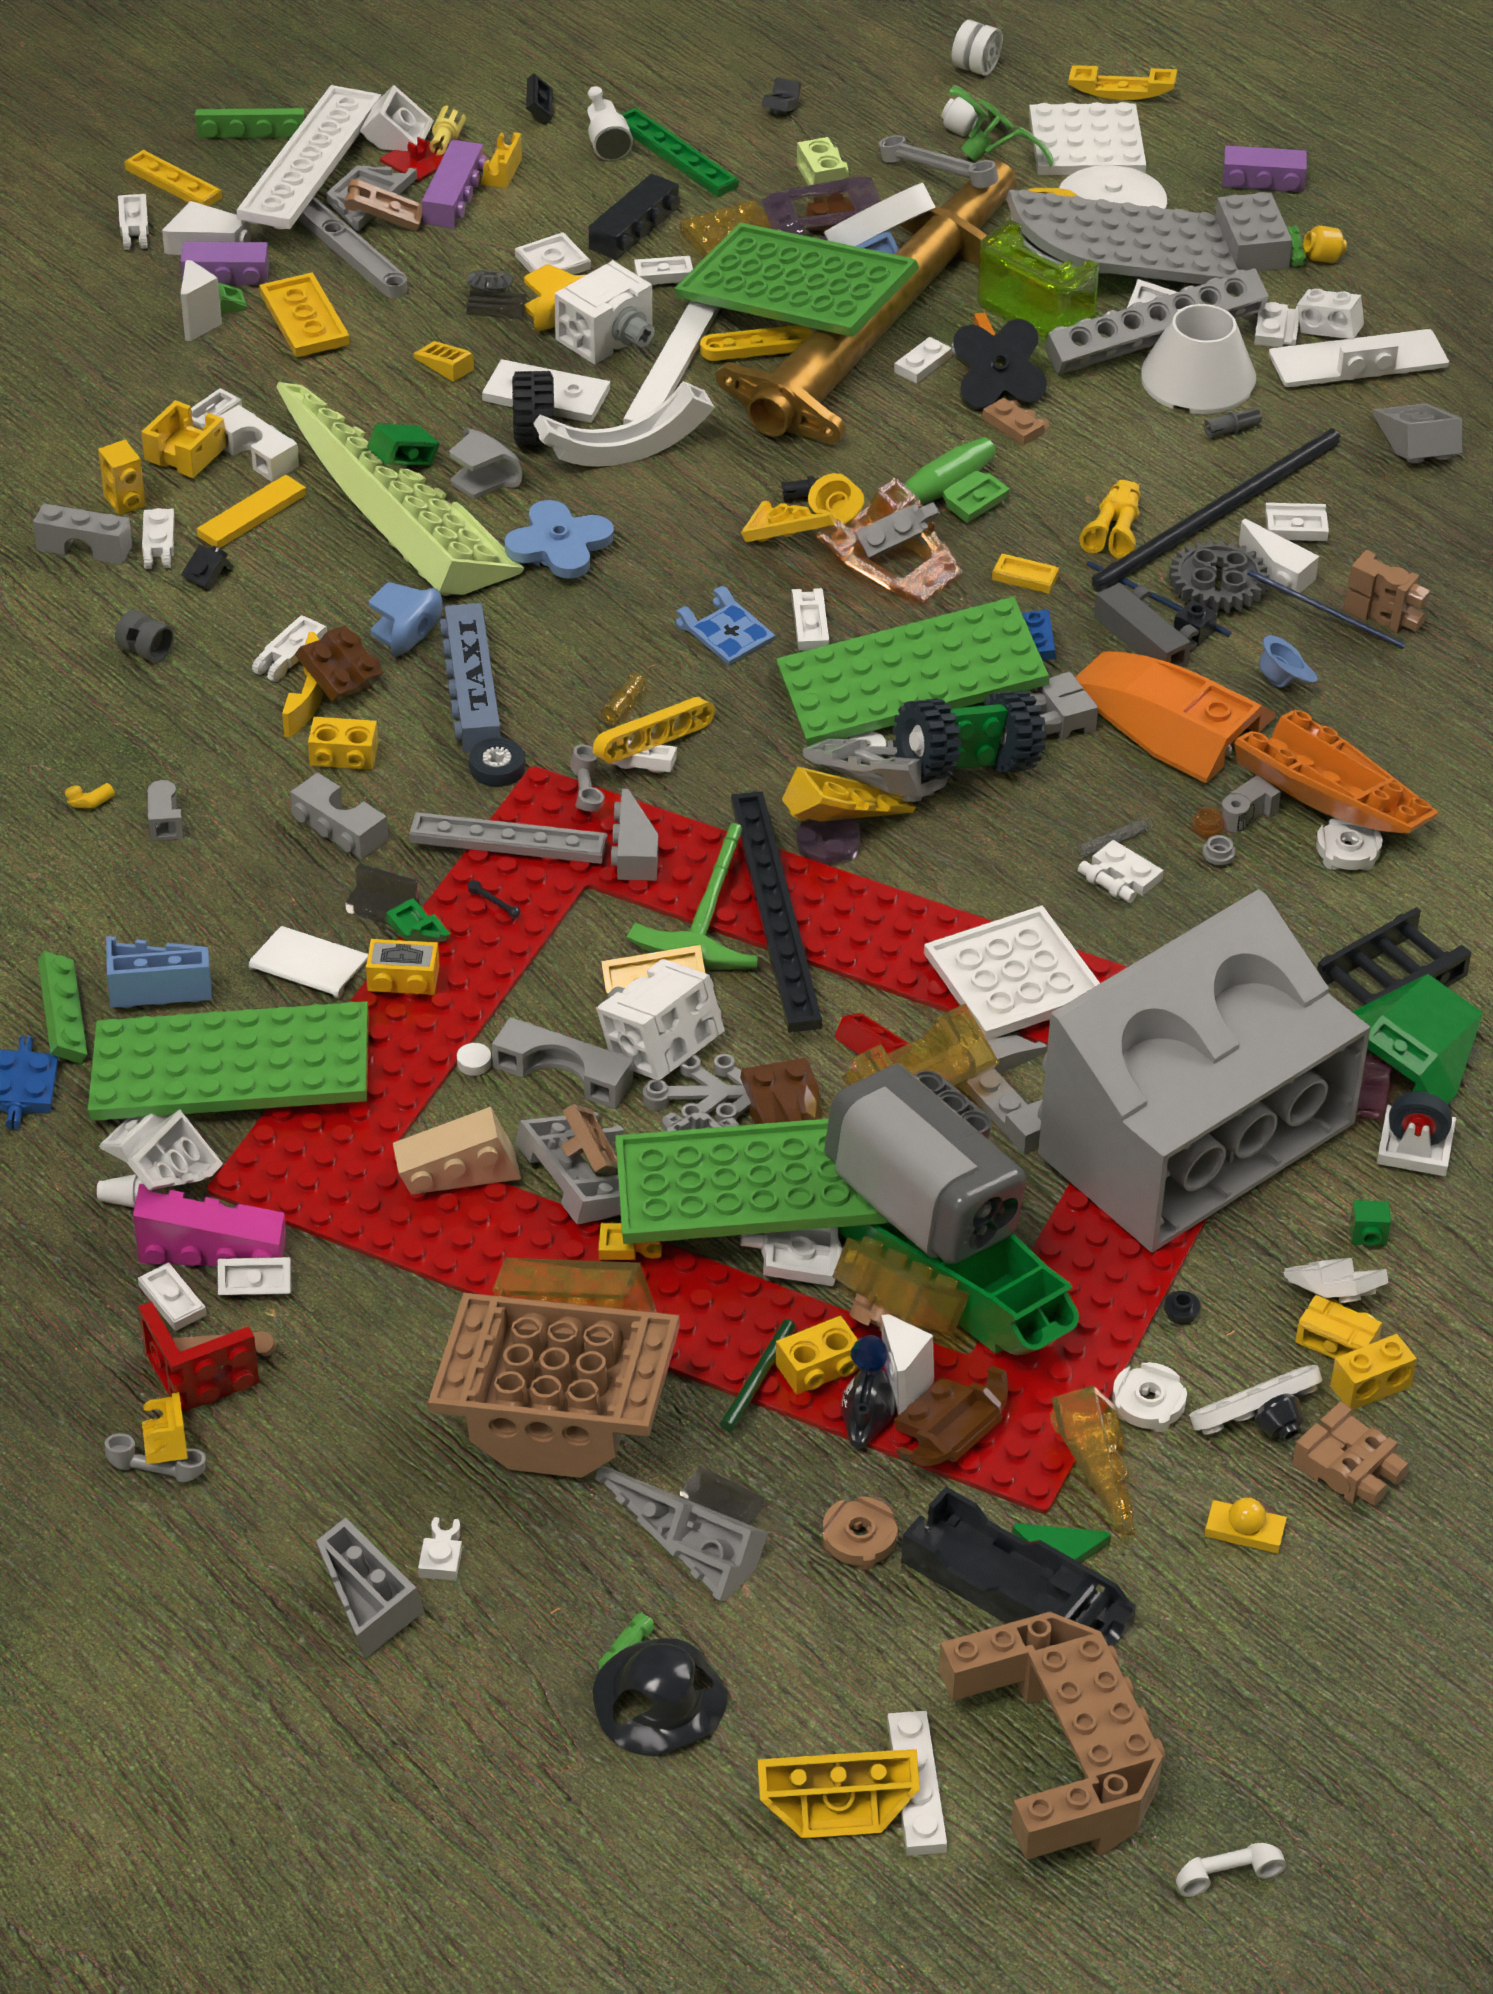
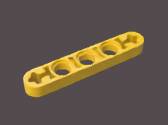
M694 697L599 734L595 739L592 748L593 754L609 764L631 757L707 727L714 717L715 707L712 703L700 697ZM680 715V719L677 725L674 727V723ZM658 724L655 733L651 736L653 728ZM635 732L632 742L628 745L630 737Z

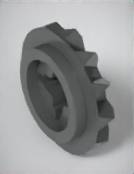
M479 269L469 273L467 282L477 290L502 291L512 286V276L505 271Z

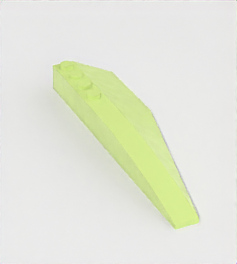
M278 382L276 388L308 443L338 485L389 540L388 543L397 548L403 555L404 560L411 563L418 570V574L425 578L434 589H438L441 595H464L523 572L524 567L519 562L508 558L505 548L458 502L450 504L445 500L447 495L439 488L432 489L425 485L426 478L419 473L406 469L407 466L385 465L384 462H381L378 456H375L374 453H371V450H368V441L363 438L365 435L364 431L358 427L352 428L344 424V416L326 408L327 403L303 385Z

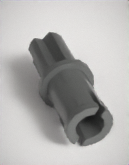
M1258 408L1237 413L1229 411L1225 416L1205 420L1204 430L1208 438L1230 432L1236 434L1240 429L1258 425L1262 421V415Z

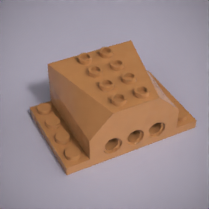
M463 1293L428 1400L429 1412L466 1416L469 1441L509 1470L582 1478L616 1457L622 1434L650 1436L680 1327L679 1315Z

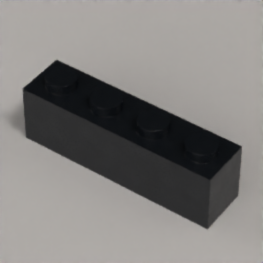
M651 173L588 226L589 249L617 260L653 228L661 224L667 216L677 210L680 204L679 184Z

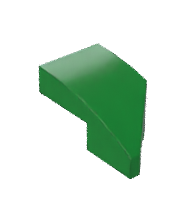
M414 898L386 912L385 920L406 941L440 942L450 939V932L436 915L428 916Z

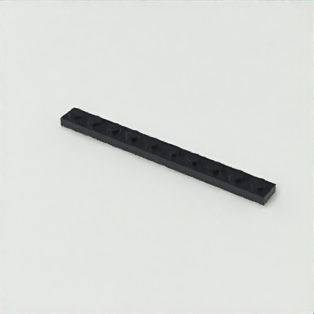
M763 791L732 794L731 807L735 823L742 827L739 839L788 1033L822 1029V1018Z

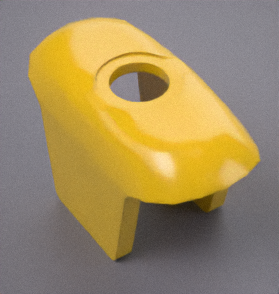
M546 264L524 276V283L539 296L525 304V311L534 318L533 322L536 331L555 327V293L586 275H573L555 266Z

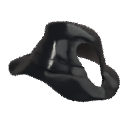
M659 1638L630 1645L608 1660L596 1676L593 1685V1703L599 1724L610 1740L632 1753L655 1756L686 1746L711 1734L718 1727L724 1715L727 1693L721 1678L695 1646L680 1639ZM695 1668L707 1677L712 1684L711 1688L695 1690L693 1686ZM637 1690L651 1699L652 1708L635 1716L632 1720L622 1725L616 1723L614 1708L618 1698L624 1691Z

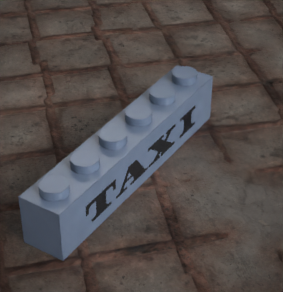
M482 603L445 606V619H440L441 637H447V639H442L444 658L450 657V659H445L447 678L453 677V679L448 680L449 698L456 699L451 700L452 719L459 720L454 721L455 740H461L463 752H470L477 743L485 739L500 738V723Z

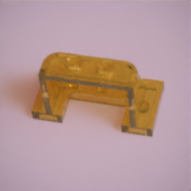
M965 1003L938 1016L933 1021L935 1025L922 1038L889 1054L885 1052L880 1044L852 1058L849 1061L851 1068L842 1079L848 1087L891 1065L901 1064L912 1074L923 1070L934 1071L956 1087L995 1068L1000 1062Z

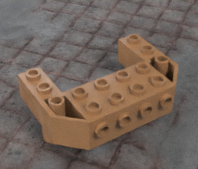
M1047 1612L940 1643L938 1671L952 1701L1013 1683H1017L1026 1704L1048 1698L1085 1775L1084 1780L1013 1800L1011 1829L1026 1860L1088 1841H1092L1099 1856L1106 1854L1138 1831L1158 1790L1162 1762L1166 1759L1165 1750L1160 1739H1154L1150 1731L1147 1712L1144 1707H1138L1134 1699L1132 1682L1128 1676L1122 1675L1119 1669L1117 1652L1113 1645H1107L1101 1631L1055 1613Z

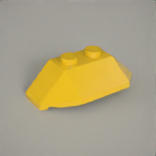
M917 1749L757 1759L760 1801L800 1838L882 1833L920 1790Z

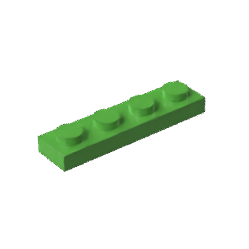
M304 108L196 109L195 114L198 138L292 137L305 120Z
M43 951L38 958V967L50 1054L81 1064L87 1056V1048L74 960Z

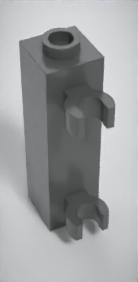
M1118 583L1096 594L1094 618L1138 655L1156 658L1180 667L1188 665L1189 652L1197 647V642L1192 637L1199 634V631L1191 624L1177 631L1150 608V603L1144 599L1151 595V591L1144 585L1135 588L1131 592L1121 583Z

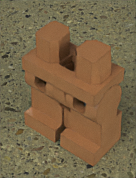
M1365 550L1351 566L1347 586L1349 588L1346 591L1343 611L1364 620L1368 617L1375 619L1378 624L1389 627V630L1398 633L1403 626L1417 631L1423 625L1426 614L1413 608V606L1422 609L1429 600L1431 590L1418 585L1420 575L1413 572L1409 574L1400 567L1385 565L1376 560L1377 554Z
M1340 1401L1320 1419L1319 1424L1316 1423L1296 1441L1292 1465L1317 1482L1320 1479L1324 1480L1335 1492L1344 1494V1499L1351 1504L1362 1498L1376 1506L1384 1498L1388 1487L1380 1478L1384 1476L1395 1485H1398L1406 1478L1409 1464L1396 1454L1398 1443L1390 1437L1387 1438L1377 1429H1369L1351 1415L1352 1409Z

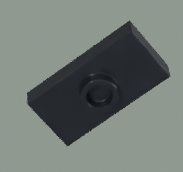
M533 73L527 78L526 109L546 125L552 120L553 88Z

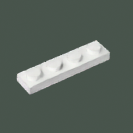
M927 1711L889 1713L887 1725L891 1751L917 1749L920 1790L900 1811L906 1855L946 1853L947 1839Z

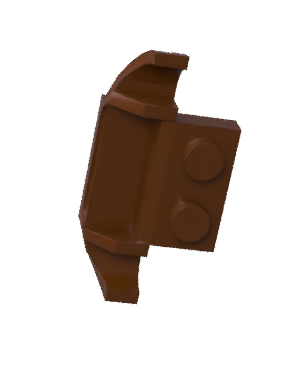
M991 1366L987 1370L988 1378L985 1386L972 1383L968 1387L942 1377L894 1419L898 1432L917 1438L919 1446L913 1451L900 1447L896 1451L900 1459L920 1466L937 1465L946 1460L956 1462L1002 1420L1001 1412L1006 1405L1008 1396L1006 1370Z

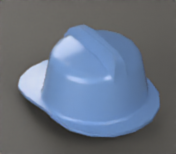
M1273 635L1264 637V650L1259 659V667L1273 686L1279 688L1286 687L1297 678L1308 683L1318 681L1315 672L1304 662L1299 652L1290 643Z

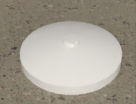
M1105 165L1085 168L1068 176L1059 187L1068 189L1084 199H1104L1115 203L1129 202L1147 207L1153 205L1163 209L1167 207V195L1162 185L1151 176L1128 167Z

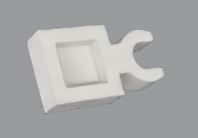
M435 1517L431 1523L432 1538H424L418 1566L419 1577L457 1581L462 1554V1541H458L460 1538L459 1519H454L451 1529L441 1530L440 1520Z

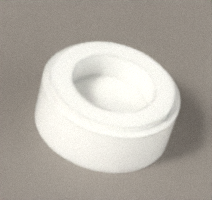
M480 1043L466 1044L457 1052V1066L466 1075L477 1076L484 1074L491 1067V1052L488 1047Z

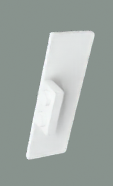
M1431 329L1269 349V356L1285 387L1446 368L1449 365V360Z

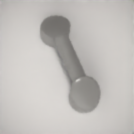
M585 744L577 745L573 750L570 762L571 770L578 776L579 793L575 806L584 811L596 812L601 810L604 799L603 793L592 787L591 775L594 772L598 758L594 756L592 746Z
M119 1433L113 1434L105 1440L106 1458L113 1466L119 1469H141L176 1477V1480L179 1482L193 1480L206 1469V1456L198 1449H187L188 1459L176 1460V1462L168 1461L146 1464V1456L135 1453V1441L131 1436Z

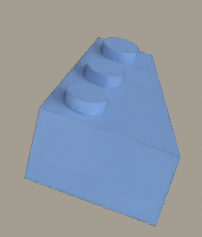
M106 936L107 982L110 1008H130L138 1005H165L175 1002L212 1000L208 947L167 943L166 948L147 946V940L137 939L134 945L117 943L116 937Z

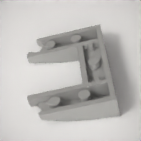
M1015 1031L987 1040L984 1037L947 1050L946 1070L1024 1155L1039 1148L1041 1120L1038 1118V1109L1043 1100L1028 1105L1000 1074L1046 1053L1047 1045L1039 1041L1033 1043L1019 1036L1020 1033Z
M593 1112L598 1120L599 1113ZM565 1116L520 1120L515 1140L516 1146L529 1163L541 1162L564 1192L561 1202L562 1206L576 1224L598 1221L621 1214L618 1175L597 1177L581 1155L574 1158L565 1155L561 1145L575 1137ZM619 1125L602 1129L609 1143L616 1140V1135L624 1134V1129Z

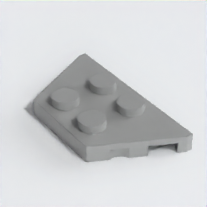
M357 165L326 192L327 202L355 230L359 231L375 216L361 210L351 211L344 206L345 197L349 194L347 191L349 181L358 179L399 195L417 179V169L408 168L407 173H392V167Z

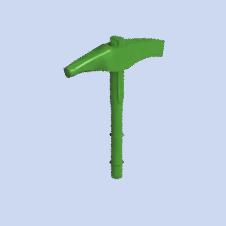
M736 823L730 824L726 837L723 838L724 843L716 865L713 866V873L698 906L690 931H658L635 922L626 938L650 953L701 945L705 970L758 968V955L741 954L705 936L725 875L728 874V867L733 853L738 846L742 827Z

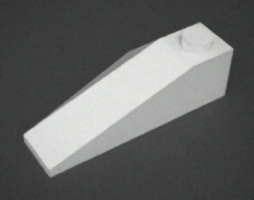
M180 1109L150 1130L137 1143L127 1161V1164L148 1190L207 1180L223 1164Z

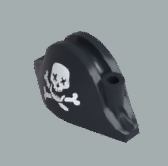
M863 1367L853 1377L843 1394L840 1408L851 1446L864 1448L894 1416L896 1408L894 1393L884 1370Z

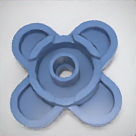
M554 500L540 501L529 509L530 526L512 530L506 535L505 553L508 558L515 562H533L538 567L542 563L549 566L551 572L559 577L577 578L587 573L590 568L589 551L606 548L612 543L613 524L607 518L598 515L574 518L568 507L563 503Z

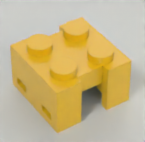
M175 400L141 431L144 460L163 467L174 466L177 468L178 473L194 478L227 447L224 418L207 413L205 415L206 425L202 428V431L193 427L191 406Z

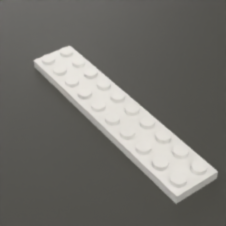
M330 85L238 207L237 219L247 221L250 224L274 226L276 229H290L358 137L374 103L381 98V94Z

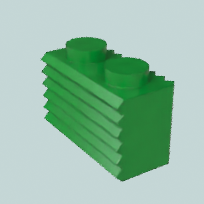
M377 423L367 448L375 456H378V459H381V462H384L385 465L431 466L440 444L419 425H393L392 423L390 425L388 423L380 425Z

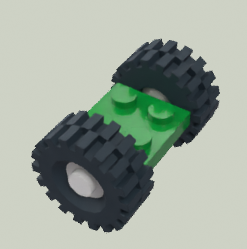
M1023 690L992 693L989 695V698H985L983 701L985 706L952 709L949 704H945L944 700L938 698L907 701L904 703V706H900L898 709L899 715H895L894 719L897 723V726L893 727V734L896 735V740H893V747H897L895 757L921 759V781L944 779L953 774L952 770L990 766L993 770L997 769V772L1000 773L1029 770L1037 766V761H1041L1043 756L1040 751H1045L1046 744L1043 743V738H1046V731H1043L1042 727L1045 724V719L1040 717L1042 712L1040 705L1035 706L1037 699L1034 696H1030L1028 691Z

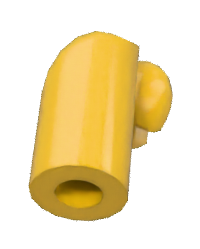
M109 783L103 784L90 793H83L80 786L73 785L65 790V796L68 798L67 803L73 808L94 809L113 798L115 791Z

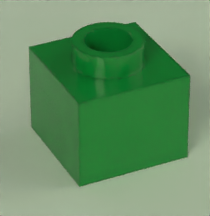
M1353 1200L1349 1223L1351 1245L1387 1246L1391 1225L1389 1201Z

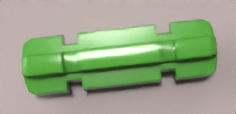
M1295 225L1292 227L1287 226L1292 238L1291 265L1294 267L1298 265L1304 266L1306 255L1301 236L1299 235V228Z
M643 1613L636 1614L630 1622L631 1626H627L610 1646L611 1652L607 1651L599 1660V1671L618 1652L630 1645L641 1642V1639H646L654 1630L653 1619Z

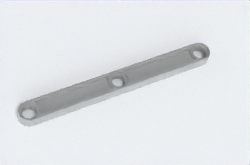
M268 168L264 169V170L261 172V177H262V175L266 172V170H267ZM313 197L298 220L385 296L399 298L406 295L408 292L406 275L317 198Z

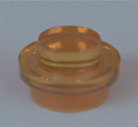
M1204 807L1199 809L1193 816L1192 828L1202 836H1215L1222 832L1224 820L1217 809Z

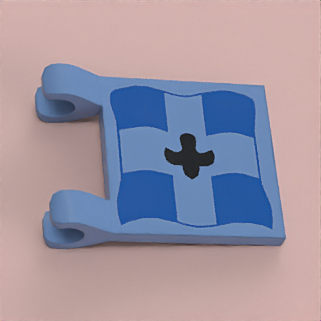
M720 586L713 590L717 597L712 602L719 610L700 621L696 619L693 612L687 606L676 611V614L680 616V618L676 619V626L693 634L728 666L775 640V634L738 604L725 586Z

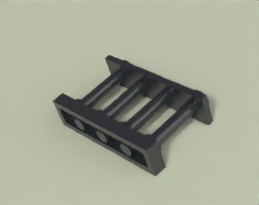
M1415 907L1405 914L1398 915L1391 922L1336 953L1325 956L1318 962L1317 971L1327 985L1336 981L1364 1006L1426 974H1429L1448 987L1467 976L1472 952L1463 945L1450 952H1444L1418 930L1421 910ZM1409 939L1434 961L1426 966H1420L1399 949L1397 945ZM1385 953L1410 975L1401 980H1395L1372 959ZM1360 967L1385 989L1377 994H1371L1350 977L1348 973Z

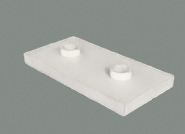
M501 359L482 392V401L513 407L512 377L515 371H551L554 377V416L592 423L610 391V381Z

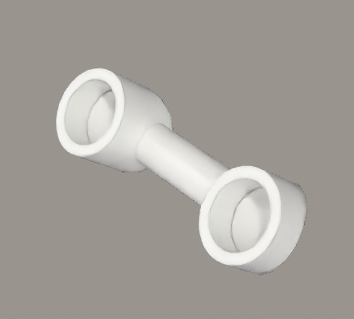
M1255 1843L1245 1849L1203 1859L1201 1857L1192 1859L1179 1872L1176 1884L1182 1896L1191 1897L1199 1895L1209 1888L1211 1882L1208 1874L1252 1864L1257 1877L1266 1879L1280 1874L1287 1864L1282 1852L1277 1847L1267 1843Z

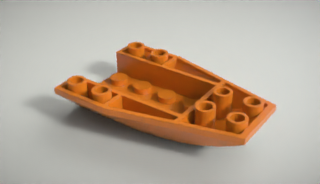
M1102 652L1075 677L1083 687V691L1085 690L1098 706V713L1153 757L1204 783L1211 780L1224 767L1226 748L1246 728L1260 733L1276 717V712L1195 672L1166 661L1133 653Z
M1292 710L1280 716L1272 737L1269 739L1262 733L1250 731L1236 738L1234 743L1238 764L1297 800L1337 819L1380 831L1410 833L1437 818L1439 813L1426 800L1417 796L1348 741L1338 736L1334 729L1321 726L1311 720V716L1306 712Z

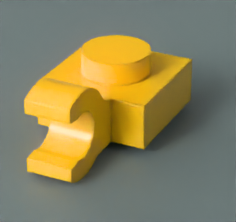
M601 1223L598 1250L599 1260H635L636 1252H640L648 1258H659L662 1254V1243L657 1241L623 1244L621 1223Z

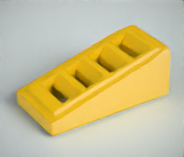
M433 341L413 353L414 359L452 382L457 381L474 370L473 353Z

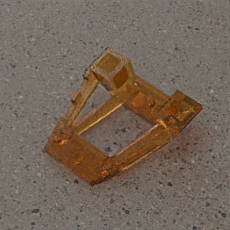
M896 477L878 489L870 505L859 512L850 522L843 524L836 519L835 525L825 527L816 536L852 570L901 597L922 604L960 576L962 572L945 542L941 543L935 534V526L932 521L927 523L929 528L922 532V537L930 548L915 539L902 545L928 560L903 579L859 553L863 549L858 542L859 538L855 536V531L907 506L910 507L914 504H917L918 508L922 506L917 496Z

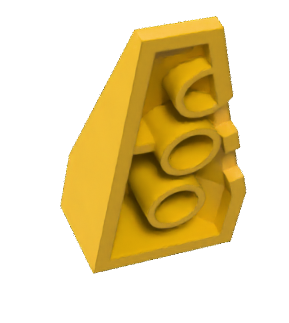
M798 766L782 797V801L790 810V814L801 821L812 819L822 822L913 813L916 808L912 802L902 800V795L889 794L864 782Z

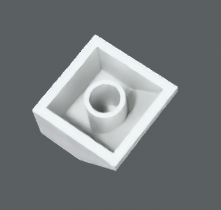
M393 85L374 103L360 132L379 149L408 151V142L417 145V137L425 140L434 120Z

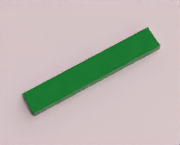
M637 108L620 114L626 119L631 135L635 140L716 197L739 188V179Z

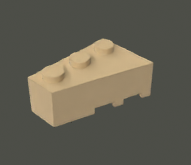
M491 1107L393 1143L398 1173L411 1195L521 1179L515 1148Z

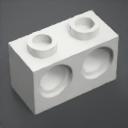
M1308 289L1297 304L1300 331L1303 334L1354 339L1364 325L1361 295L1350 294L1345 291L1330 292L1323 291L1322 289Z

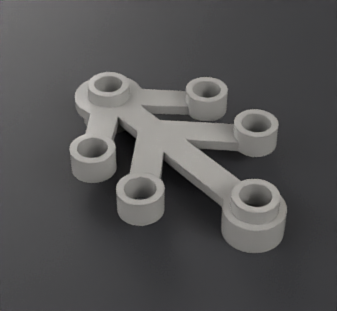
M719 1054L715 1057L714 1071L719 1076H727L737 1085L725 1084L700 1067V1058L692 1055L680 1065V1072L686 1077H692L703 1086H667L663 1080L653 1079L643 1088V1104L648 1109L654 1111L667 1108L672 1099H703L698 1104L689 1103L684 1105L681 1110V1117L683 1119L695 1112L709 1114L716 1108L717 1122L726 1118L737 1120V1117L751 1106L749 1097L740 1079L741 1070L735 1067V1060L729 1054ZM739 1098L733 1104L723 1103L727 1099Z

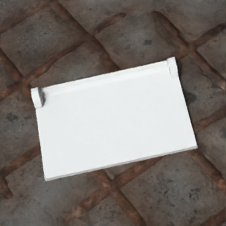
M281 926L251 958L249 969L253 971L258 969L333 994L335 998L340 999L344 992V986L367 961L368 954Z

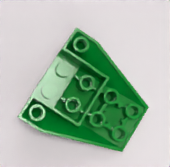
M1429 974L1352 1011V1013L1371 1027L1367 1049L1414 1081L1416 1085L1412 1092H1426L1438 1096L1447 1105L1452 1102L1457 1095L1482 1018V1011Z

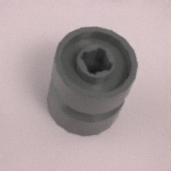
M135 609L123 615L115 632V640L118 646L137 653L139 656L154 663L161 662L168 655L175 637L171 626L152 619L150 616Z

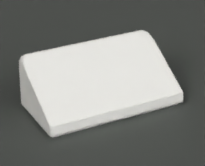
M150 1114L145 1117L127 1118L99 1147L127 1163L137 1143L150 1130L171 1115L156 1116L155 1114Z

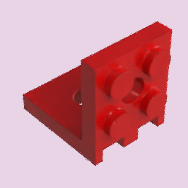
M153 1302L138 1306L145 1355L168 1397H172V1393L179 1392L182 1413L198 1406L212 1403L232 1393L246 1390L259 1383L255 1337L249 1326L180 1352Z

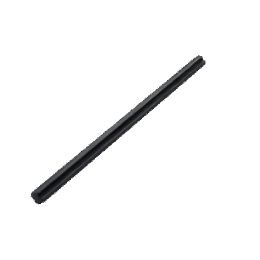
M1334 428L1328 429L1092 576L1093 582H1091L1093 588L1096 587L1098 591L1108 588L1339 444L1340 433L1336 432Z

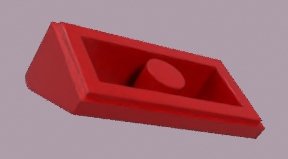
M863 1013L842 1016L835 1033L836 1040L881 1069L896 1063L912 1048L910 1043Z

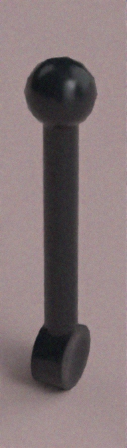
M473 880L468 883V891L470 893H479L507 911L508 915L513 919L520 916L521 910L519 907H511L481 888L479 881Z

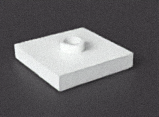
M564 232L515 248V257L530 273L546 264L555 266L573 275L591 269V260Z

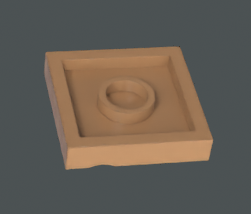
M572 1104L562 1110L575 1134V1137L561 1145L565 1155L574 1158L585 1153L594 1172H600V1174L607 1176L618 1174L617 1156L592 1109Z

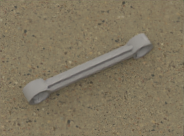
M901 135L886 137L879 142L882 160L885 162H896L903 159L970 178L971 185L976 188L988 187L998 182L997 168L994 161L984 160L972 163L908 145L906 138Z

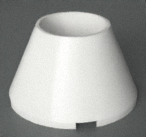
M1195 304L1180 309L1173 316L1142 365L1141 381L1147 393L1166 407L1173 409L1174 405L1189 408L1191 414H1216L1232 410L1250 398V393L1256 384V373L1234 317L1220 307L1208 304Z

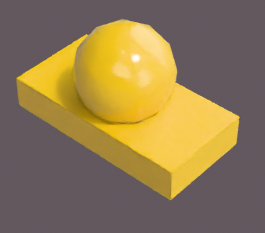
M1251 1497L1236 1500L1234 1504L1213 1500L1204 1537L1278 1554L1287 1517L1265 1512L1263 1505Z

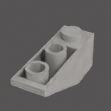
M622 789L621 802H615L614 821H620V824H613V843L618 844V846H612L611 866H617L618 879L657 880L658 833L629 789Z

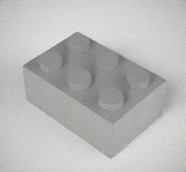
M1271 192L1217 197L1215 217L1238 270L1247 271L1255 268L1256 271L1289 268L1292 238Z

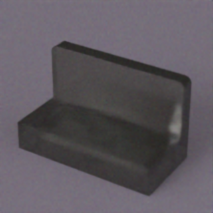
M358 864L355 869L356 888L345 903L346 913L389 925L385 920L387 911L412 898L419 904L418 881Z

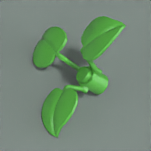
M956 85L950 88L948 94L956 95L973 106L978 115L976 124L968 135L970 138L961 147V150L972 160L978 162L985 152L990 154L995 148L1010 139L1021 136L1034 142L1045 154L1049 167L1053 165L1051 152L1033 134L1022 127L1014 131L1015 126L1006 116L1000 114L999 110L982 98L979 100L986 107L987 115L981 105L964 89ZM984 117L986 119L987 117L994 119L984 132L980 129L977 133ZM999 121L1014 131L989 145L992 139L988 134Z

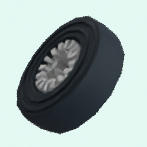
M490 738L477 743L471 749L468 764L472 777L479 783L500 787L510 785L520 779L524 774L526 757L522 747L516 742L506 738Z

